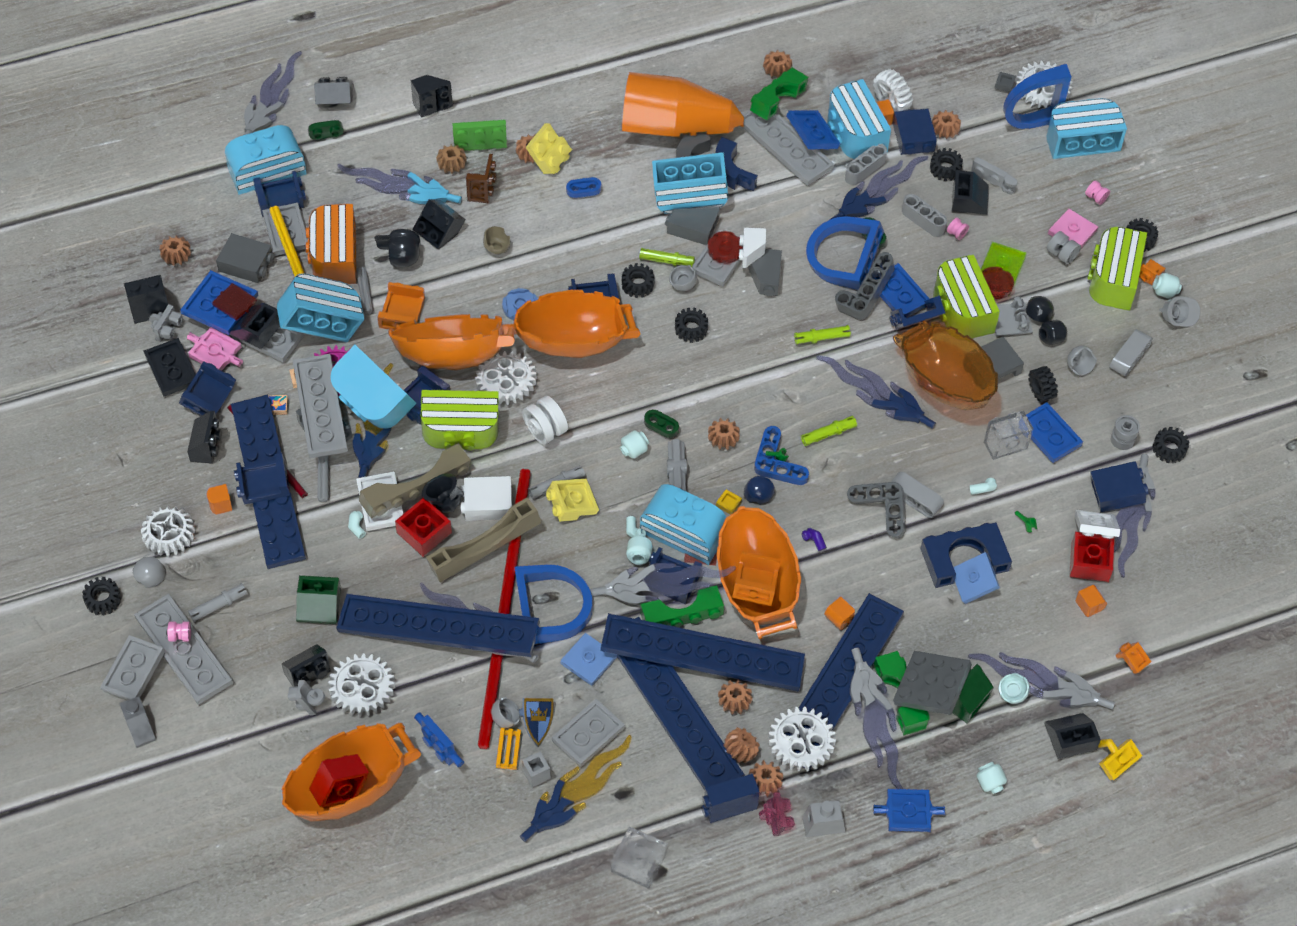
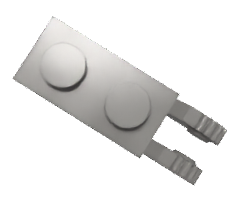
M975 158L971 169L972 172H975L979 177L989 181L991 184L1001 187L1002 191L1007 194L1015 193V186L1018 183L1017 179L983 159Z

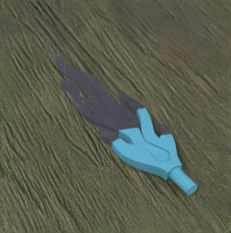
M338 164V168L345 174L371 177L382 182L379 183L362 177L356 178V183L365 184L381 193L399 194L400 200H407L417 204H426L428 199H436L443 202L448 200L459 204L462 201L461 196L449 194V191L443 188L440 183L428 176H424L423 181L416 174L406 170L391 169L392 175H388L375 168L350 169Z

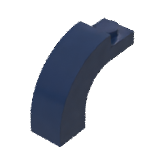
M721 137L716 146L715 153L724 154L727 186L735 190L737 185L744 189L754 191L757 187L758 175L743 170L733 163L737 155L738 143Z

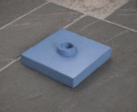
M986 552L954 567L956 572L955 582L964 604L1000 588L990 558Z
M585 633L560 660V664L593 686L616 660L617 654L600 651L601 643Z

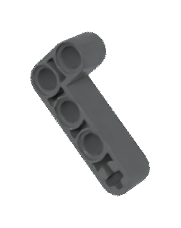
M882 252L877 256L856 294L846 290L837 292L835 301L837 309L841 313L859 320L869 316L894 272L893 256L888 252Z

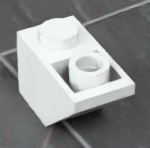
M744 228V235H740L739 246H743V249L739 250V260H742V268L748 267L765 254V228Z

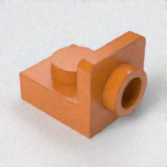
M1150 259L1146 264L1141 265L1139 278L1153 285L1156 276L1164 273L1166 268Z
M1139 642L1123 644L1119 648L1120 652L1115 655L1117 659L1123 658L1134 674L1139 673L1152 662Z

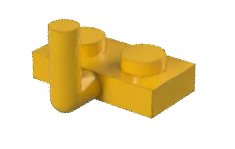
M1101 739L1098 748L1108 747L1111 752L1099 763L1109 780H1115L1142 757L1132 739H1127L1119 747L1116 746L1112 739Z

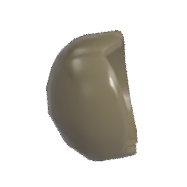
M489 227L484 232L483 245L490 253L499 255L505 253L510 248V236L505 234L502 227Z

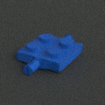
M421 712L417 713L414 719L421 725L424 743L429 748L432 746L436 751L437 758L441 762L445 761L448 766L455 763L458 768L464 764V760L455 751L453 742L429 715L424 717Z
M888 789L886 805L874 804L873 814L886 813L888 831L930 832L932 815H945V806H932L929 790Z

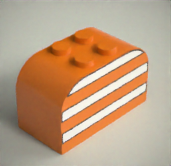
M353 204L323 205L316 208L310 214L309 227H306V238H309L308 242H306V253H308V264L312 266L313 275L346 284H357L356 222Z

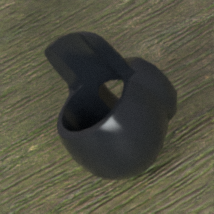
M396 229L391 231L389 235H376L374 237L379 249L389 250V261L392 266L409 267L417 262L421 241L419 235L414 231Z

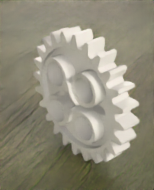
M1043 61L1040 62V65L1036 62L1033 63V66L1027 64V68L1022 67V71H1019L1016 85L1035 73L1056 67V64L1050 66V62H1047L1044 65ZM1070 81V85H1069V89H1068V93H1067V97H1066V98H1069V95H1070V93H1071V90H1072V87H1071L1072 81ZM1055 85L1043 87L1040 94H1038L1040 88L1035 89L1022 98H1026L1025 103L1031 101V106L1038 104V108L1041 105L1047 108L1048 105H1051Z
M506 351L503 352L502 356L497 353L495 358L492 357L490 361L483 362L484 365H479V370L476 371L477 389L480 391H499V405L503 401H506V404L509 405L510 400L516 403L517 398L523 401V395L529 396V391H534L533 386L536 385L537 375L535 366H532V361H527L526 356L521 359V353L514 356L513 351L510 355H507Z
M365 653L362 654L361 658L354 654L353 660L346 657L347 663L339 662L341 668L334 667L335 674H330L331 681H328L329 693L332 695V701L336 702L337 708L342 706L344 713L350 709L351 715L358 711V715L361 717L362 712L365 711L369 716L370 710L377 713L378 706L384 709V702L389 703V696L394 695L395 682L393 681L395 679L392 669L387 668V662L381 664L380 657L374 660L373 654L369 658L365 657ZM353 672H359L358 675H352ZM372 677H379L377 680H371ZM348 689H352V690H353V691L350 692V693H346V692H345V691L348 690ZM367 694H371V695H372V696L369 697V698H365V697H364V696L367 695Z
M796 707L794 713L787 709V715L781 712L780 719L775 718V725L770 727L771 732H769L768 738L771 739L769 740V746H773L771 753H777L776 760L783 759V766L790 763V769L794 765L797 766L798 771L801 770L802 766L805 767L806 771H809V766L811 765L814 769H817V763L824 765V759L829 760L830 753L834 751L833 746H835L836 740L833 739L835 738V732L832 731L833 725H827L828 718L821 719V712L814 715V709L810 713L807 712L806 707L803 708L802 712ZM803 725H809L811 728L806 729ZM785 732H790V733H792L793 735H792V736H787V735H785L784 733H785ZM812 742H818L820 745L814 746ZM799 749L801 753H795L792 750Z

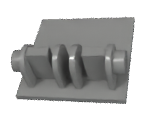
M1015 297L1011 304L997 305L1000 313L995 330L996 336L1033 333L1029 316L1026 313V304L1021 297Z

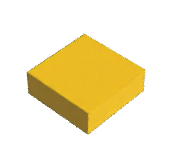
M726 489L717 500L715 506L731 515L741 504L742 498Z

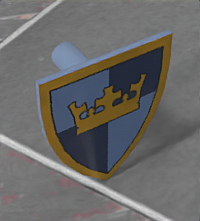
M523 698V708L519 709L520 716H523L525 727L531 740L536 746H539L551 725L553 698Z

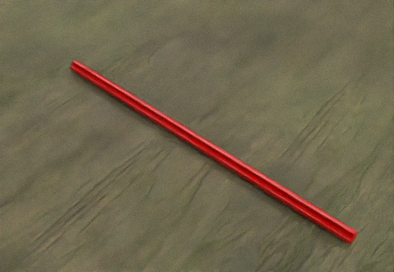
M529 469L520 470L515 504L528 496L531 476ZM521 535L509 542L498 613L510 614L516 574L515 567H517ZM493 653L491 655L478 739V747L480 749H488L490 745L493 725L491 709L497 699L503 655Z

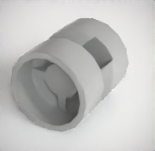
M1059 231L1051 238L1046 249L1054 256L1059 255L1058 258L1068 265L1079 254L1081 245L1074 240L1069 241V236Z
M1129 415L1120 416L1116 420L1111 434V443L1114 447L1121 450H1128L1133 447L1140 430L1139 421Z

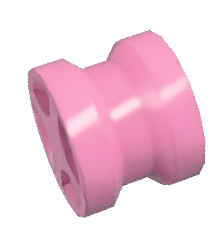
M955 218L949 224L947 232L954 234L956 239L961 240L968 232L969 225L963 224L959 218Z

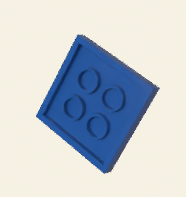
M210 270L180 309L181 314L229 335L233 327L258 297V291Z

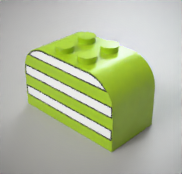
M1112 227L1102 234L1100 243L1095 245L1090 264L1091 269L1087 279L1091 280L1089 293L1094 301L1101 305L1130 311L1137 290L1147 232L1123 227Z
M974 254L943 262L938 268L933 297L940 296L945 314L940 315V319L945 323L947 330L959 339H972L995 333L1000 311Z
M422 390L421 426L423 439L428 445L445 450L458 443L462 449L467 451L484 449L491 446L498 436L499 391Z

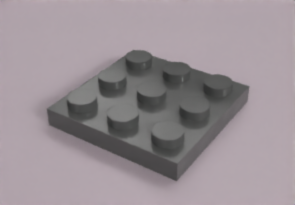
M914 651L893 699L894 704L952 715L972 666L971 661Z

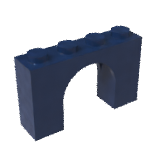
M997 522L984 523L973 528L966 527L955 532L948 531L938 536L930 535L922 539L920 550L935 588L954 584L956 572L949 553L953 549L962 546L974 548L981 554L986 552L995 574L1010 571L1012 560Z

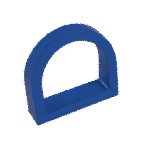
M1067 64L1035 73L1012 89L1003 105L1006 120L1011 126L1020 129H1030L1049 125L1054 107L1066 101L1071 81V74ZM1055 85L1050 107L1028 114L1013 112L1016 103L1027 93L1041 87Z
M837 217L821 224L811 234L806 247L807 258L813 271L828 283L859 290L873 265L884 233L881 222L856 217ZM839 231H853L868 235L855 273L831 270L818 262V247L827 236Z
M558 565L515 567L522 616L531 617L526 583L551 579L562 580L573 585L583 598L581 612L574 620L564 625L539 627L535 644L569 639L586 627L592 616L593 600L591 591L581 576L566 567Z

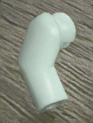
M987 478L985 483L970 485L972 495L991 492L997 488L994 478Z
M353 511L349 515L348 528L358 539H362L366 535V532L359 526L363 514L360 511Z
M628 516L626 518L627 535L631 538L635 536L645 537V530L641 531V528H636V518Z

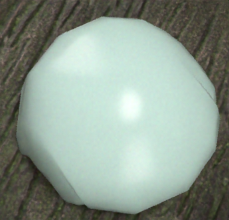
M1012 673L1000 680L998 690L1001 698L1006 702L1017 704L1023 702L1028 697L1030 687L1026 677L1018 673Z

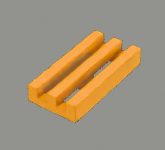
M500 728L496 768L517 770L521 729L513 731L510 728L509 730ZM504 735H507L505 763L502 764ZM512 736H516L513 764H509Z

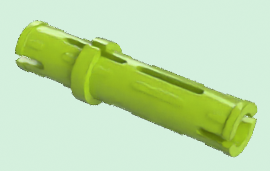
M641 248L639 255L641 260L668 263L675 267L677 265H690L692 267L695 262V256H686L679 254V252L668 253Z
M846 325L820 330L810 329L807 332L794 333V338L802 337V339L794 341L797 345L806 342L817 343L820 340L850 337L851 332L843 333L845 330H850V327Z
M852 415L840 421L835 420L832 424L802 434L801 441L804 446L836 434L841 435L842 432L857 427L856 419Z

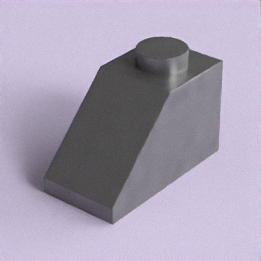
M137 696L119 703L136 748L156 741L140 697Z

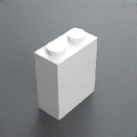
M511 476L464 478V485H461V489L464 492L465 502H461V514H465L466 521L500 520L512 507Z

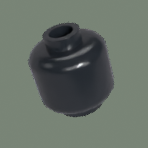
M1060 320L1044 322L1039 329V337L1047 345L1062 343L1067 336V328Z

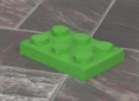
M506 120L452 123L454 147L458 145L464 151L507 148Z

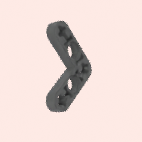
M899 483L862 484L851 486L848 489L847 497L854 504L885 502L887 533L896 539L901 538L905 534L904 490ZM885 487L886 491H892L893 487H896L899 492H896L895 496H893L890 492L885 493L883 488ZM874 488L880 489V495L877 498H872L870 495ZM866 489L867 499H865L866 497L864 495H858L857 499H855V497L852 496V494H855L856 490L859 493H865ZM894 505L900 507V512L897 515L890 513V509ZM890 519L896 520L897 526L900 528L896 534L891 530L895 528V522L893 520L890 521Z

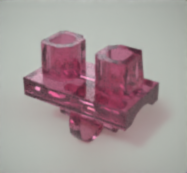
M774 792L773 797L763 804L764 810L759 812V818L766 820L767 825H771L773 836H779L783 831H789L795 826L794 818L785 817L784 812L790 810V799L782 798L780 792Z

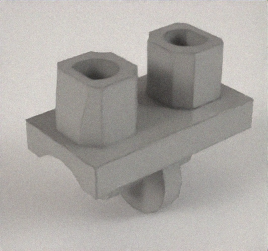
M168 304L163 313L159 312L158 315L151 314L149 317L152 323L150 327L157 335L155 339L160 342L163 338L171 340L175 333L174 328L170 327L171 324L180 326L183 322L182 314L175 312L174 306Z
M299 680L298 686L289 687L288 699L296 701L295 704L298 710H306L310 715H316L315 706L322 704L325 694L321 689H312L305 680Z

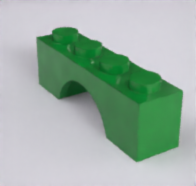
M793 67L788 71H784L771 84L765 86L758 94L753 95L750 111L768 120L777 113L780 101L778 97H798L806 90L809 77Z
M717 586L698 590L696 600L686 608L675 609L668 607L660 599L643 603L640 607L642 620L678 628L689 623L696 624L701 620L709 618L716 619L722 616L724 611V604Z
M895 651L875 657L873 667L876 674L882 679V684H888L898 689L907 665L904 657H900L899 652ZM901 706L897 711L896 720L904 736L926 729L930 717L926 710Z

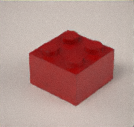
M424 498L395 520L396 533L423 557L452 533L451 521Z
M1075 531L1071 543L1069 577L1109 582L1113 572L1114 538H1104L1099 534L1087 536L1083 535L1082 532Z
M358 754L326 759L321 762L309 790L320 808L344 803L358 796L369 771Z

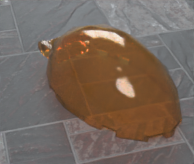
M923 320L918 326L900 335L896 334L893 336L894 343L902 350L903 359L909 374L924 392L939 402L965 411L985 408L997 392L998 373L993 368L991 358L975 340L968 335L964 336L959 333L958 329L952 326L947 328L940 325V322H931V325Z

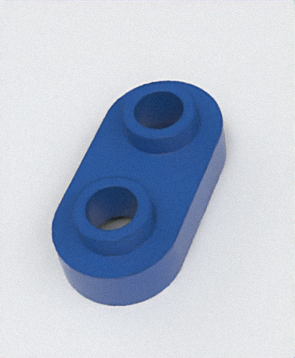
M595 177L574 179L566 184V193L572 198L594 196L601 192V181Z

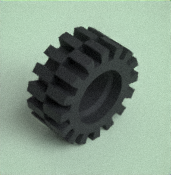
M943 148L942 151L938 149L937 153H933L930 162V172L935 178L938 176L940 181L941 178H944V181H947V179L953 181L955 171L962 170L963 158H961L960 153L957 154L956 150L951 152V148L946 151V148ZM947 162L952 166L944 167L940 163Z
M1136 218L1130 221L1126 228L1147 232L1144 252H1146V249L1150 251L1157 241L1159 233L1157 226H1154L1153 222L1148 223V219L1143 221V218H1140L1138 221Z
M635 263L634 267L630 264L629 269L626 267L622 272L621 284L626 294L629 293L630 297L635 295V298H638V295H641V298L645 294L648 296L654 287L655 276L653 270H649V266L644 267L642 263L640 266H638V263ZM633 278H642L645 281L637 284L631 280Z
M689 307L687 311L682 309L681 313L678 312L675 318V333L679 335L678 338L680 340L684 338V342L690 340V343H693V340L699 342V338L703 340L704 335L706 336L708 331V317H706L705 312L702 314L700 309L697 312L694 307L693 310H690ZM687 322H695L699 326L696 328H688L684 324Z
M1042 366L1031 370L1028 374L1030 377L1028 380L1030 381L1029 385L1032 387L1031 391L1034 393V397L1040 402L1056 398L1058 395V385L1055 383L1056 378L1053 377L1054 374L1053 372L1051 373V369L1048 366Z
M1166 427L1162 431L1159 430L1152 445L1153 453L1156 452L1155 456L1157 458L1161 456L1160 460L1162 462L1166 459V463H1170V460H1172V463H1176L1177 460L1180 462L1182 458L1184 459L1190 443L1188 436H1183L1184 431L1178 432L1179 428L1173 430V427H1169L1168 430ZM1171 441L1178 448L1170 449L1164 445V442Z
M96 577L95 582L89 581L90 586L87 584L84 586L85 590L82 591V597L89 612H94L95 615H99V612H101L103 616L106 611L110 614L112 613V608L114 610L117 609V605L121 603V595L116 582H112L111 578L106 580L105 577H102L99 580ZM107 591L109 593V597L103 601H96L94 599L95 595L99 592Z

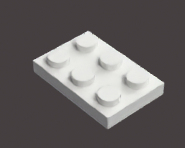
M395 472L356 479L359 496L361 490L375 483L397 484ZM401 505L398 508L388 510L381 516L370 518L362 506L366 531L395 526V520L403 515Z
M1083 510L1075 511V520L1079 532H1082L1083 535L1094 536V534H1101L1102 537L1110 539L1114 538V536L1119 537L1120 527L1115 515Z

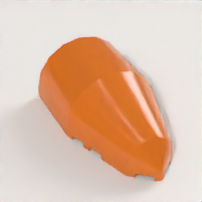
M629 72L624 99L622 131L679 137L680 133H690V136L696 135V132H706L707 135L730 133L733 131V128L739 125L741 127L744 126V116L734 102L682 77Z

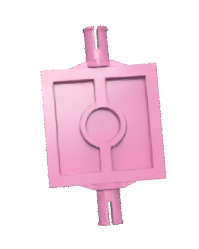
M212 327L200 337L191 332L187 335V340L195 343L194 347L188 352L189 357L201 364L203 361L211 363L220 371L230 362L238 367L242 365L243 360L235 356L242 348L240 342Z

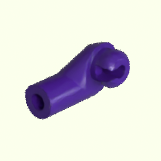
M812 528L802 531V538L805 541L809 539L814 541L818 551L827 548L819 531Z

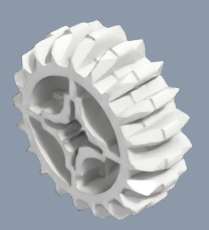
M888 69L876 76L873 86L879 101L889 99L894 112L910 109L913 101L912 93L904 77H901L899 72L896 73L895 70Z
M167 505L165 510L159 507V512L152 510V516H146V521L142 524L141 534L143 542L148 549H151L153 553L158 552L160 556L166 553L169 557L172 552L177 555L178 550L184 552V546L190 547V541L194 540V522L188 513L185 514L183 508L178 511L176 506L170 509ZM176 523L181 524V525L183 526V529H182V528H179V526H177V525H175V524H176ZM153 534H157L161 539L155 538Z

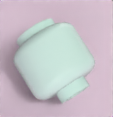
M1168 273L1157 275L1153 282L1155 293L1168 299L1178 295L1182 288L1179 278Z
M634 430L621 438L622 446L620 450L625 457L629 456L634 459L648 450L649 441L642 431Z
M644 536L632 537L627 544L626 555L628 560L636 565L647 563L652 554V542Z
M990 762L978 768L979 772L976 777L983 791H992L995 794L1004 789L1002 785L1007 782V777L1000 764Z

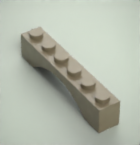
M458 443L442 451L435 466L423 476L400 484L375 483L360 491L359 502L370 518L381 516L388 510L398 508L404 502L419 497L426 483L439 475L452 474L455 477L465 475L469 471L471 459Z
M525 498L510 507L507 513L483 534L462 544L442 547L428 555L426 558L431 570L439 582H443L541 524L538 511L529 498Z

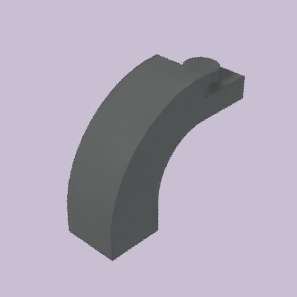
M696 132L694 136H690V133H688L677 146L676 158L697 156L709 152L711 139L706 132Z

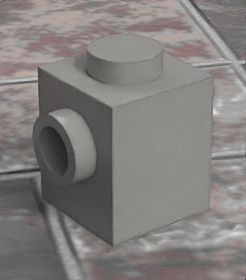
M541 751L522 760V769L531 787L550 779V767Z

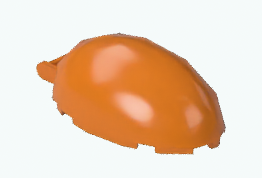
M566 290L539 296L538 300L533 302L529 300L516 311L514 327L521 340L529 348L550 356L584 358L597 355L614 347L622 339L637 338L641 334L636 326L632 314L633 308L630 304L620 305L618 298L603 296L602 292L594 291V293H584L583 290ZM623 315L626 316L628 325H626Z
M470 314L425 318V322L415 324V321H409L396 325L394 331L393 329L388 330L395 349L402 356L426 368L455 371L478 366L494 357L502 347L512 346L515 342L514 335L517 334L514 324H502V317L495 316V319H492L486 314H481V318H471Z
M740 506L737 508V511L726 517L719 532V544L717 547L720 580L729 601L744 618L754 622L759 640L763 639V636L786 629H797L793 610L799 599L801 576L798 558L790 539L770 514L760 508ZM742 552L781 560L771 606L732 598ZM788 617H790V619H791V620H788V621H785V622H782V623H778V624H775V625H771V626H768V627H765V628H761V629H760V626H759V625H766V624L776 623V622L781 621V620H783V619H785V618H788Z
M379 723L368 727L366 725L356 726L357 729L347 733L343 731L328 738L302 758V763L295 771L292 769L289 772L282 787V805L294 815L311 822L340 819L371 806L389 792L400 778L404 767L417 760L421 756V752L415 748L408 737L403 723H397L388 729L385 724ZM396 736H399L408 751L404 755L393 740ZM358 754L369 771L358 796L344 803L320 808L309 787L321 762L326 759Z

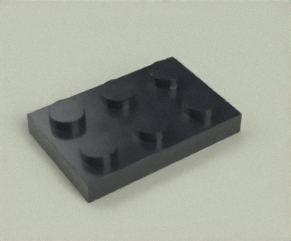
M179 338L143 351L163 397L188 388L196 374Z

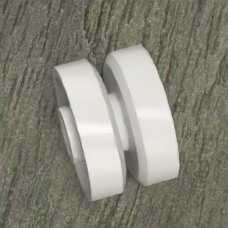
M545 395L536 402V405L531 404L522 410L527 428L533 437L543 445L552 441L554 435L560 436L568 430L567 420L562 410L549 396Z

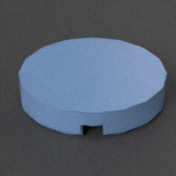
M518 288L511 290L503 298L502 309L504 314L509 319L514 320L516 311L527 301L531 300L533 302L538 300L537 296L527 289Z

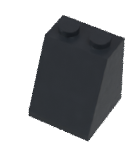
M161 275L124 283L134 324L149 321L151 314L158 315L159 312L163 313L167 308L168 301Z

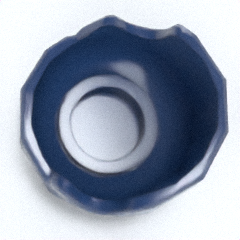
M754 476L749 479L744 487V496L747 501L757 502L759 505L769 502L775 493L773 482L763 476Z

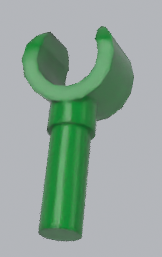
M781 448L779 452L766 451L765 453L767 456H775L777 460L784 462L789 458L788 455L785 456L787 452L785 448Z
M1019 511L1015 512V515L1025 523L1027 532L1031 533L1032 528L1037 529L1035 518H1027Z

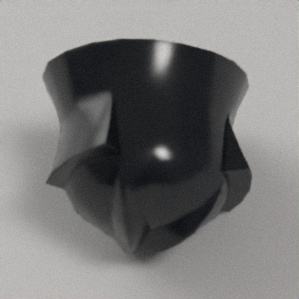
M442 474L431 479L422 490V497L443 513H453L460 504L461 497L464 496L462 489L457 486V478L452 474Z

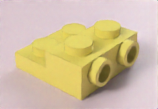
M545 123L526 146V149L543 174L557 173L560 170L559 165L570 158L569 153L572 150L564 137H558L550 123Z
M587 479L552 481L546 491L547 500L552 501L553 504L552 513L558 517L559 522L577 520L579 516L594 515L599 511Z

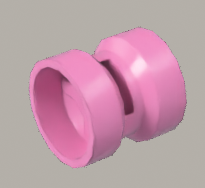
M1095 180L1089 185L1085 195L1089 198H1094L1095 202L1101 205L1110 195V190L1106 187H1101V183Z
M169 621L168 641L176 642L177 640H182L183 642H190V621H183L182 623Z

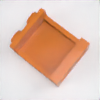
M389 282L388 294L383 310L379 311L377 316L379 328L395 330L396 325L409 321H415V324H417L425 301L424 288L404 285L398 282Z
M742 552L732 598L771 606L781 560Z

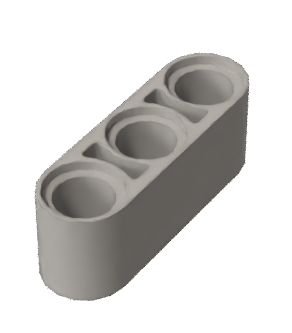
M883 144L874 145L851 161L846 168L845 181L849 185H857L882 167L886 161L887 147Z
M907 194L904 197L902 214L934 237L944 235L947 224L945 215L915 194Z
M1136 329L1115 355L1109 367L1126 377L1149 348L1153 338Z
M899 472L891 481L897 482L902 486L904 490V503L928 518H932L944 504V500L939 494L904 472ZM893 487V490L889 492L895 496V493L899 492V490Z

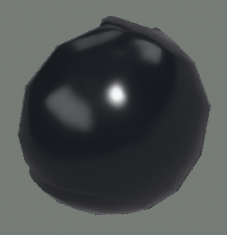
M1043 296L1031 297L1026 307L1027 315L1038 322L1050 321L1054 312L1052 302Z

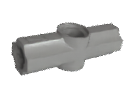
M673 439L668 442L667 476H669V485L686 491L687 460L685 459V445L680 439Z

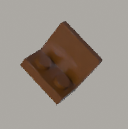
M489 154L485 175L467 173V201L489 203L490 197H493L494 186L492 184L496 183L497 172H495L496 161H493V154Z

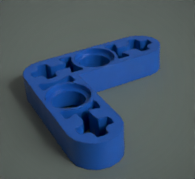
M776 426L767 427L755 460V473L763 477L795 485L806 484L809 478V471L806 467L776 460L775 456H767L762 451L764 448H771L773 452H776L780 443V429ZM771 433L775 434L772 442L769 441ZM762 464L766 465L764 469L760 468ZM778 468H784L787 472L785 474H779L776 470ZM799 473L803 474L801 478L798 477Z

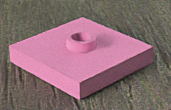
M1068 209L1049 229L1048 234L1053 237L1057 232L1062 231L1069 236V241L1074 240L1082 248L1096 233L1098 226Z

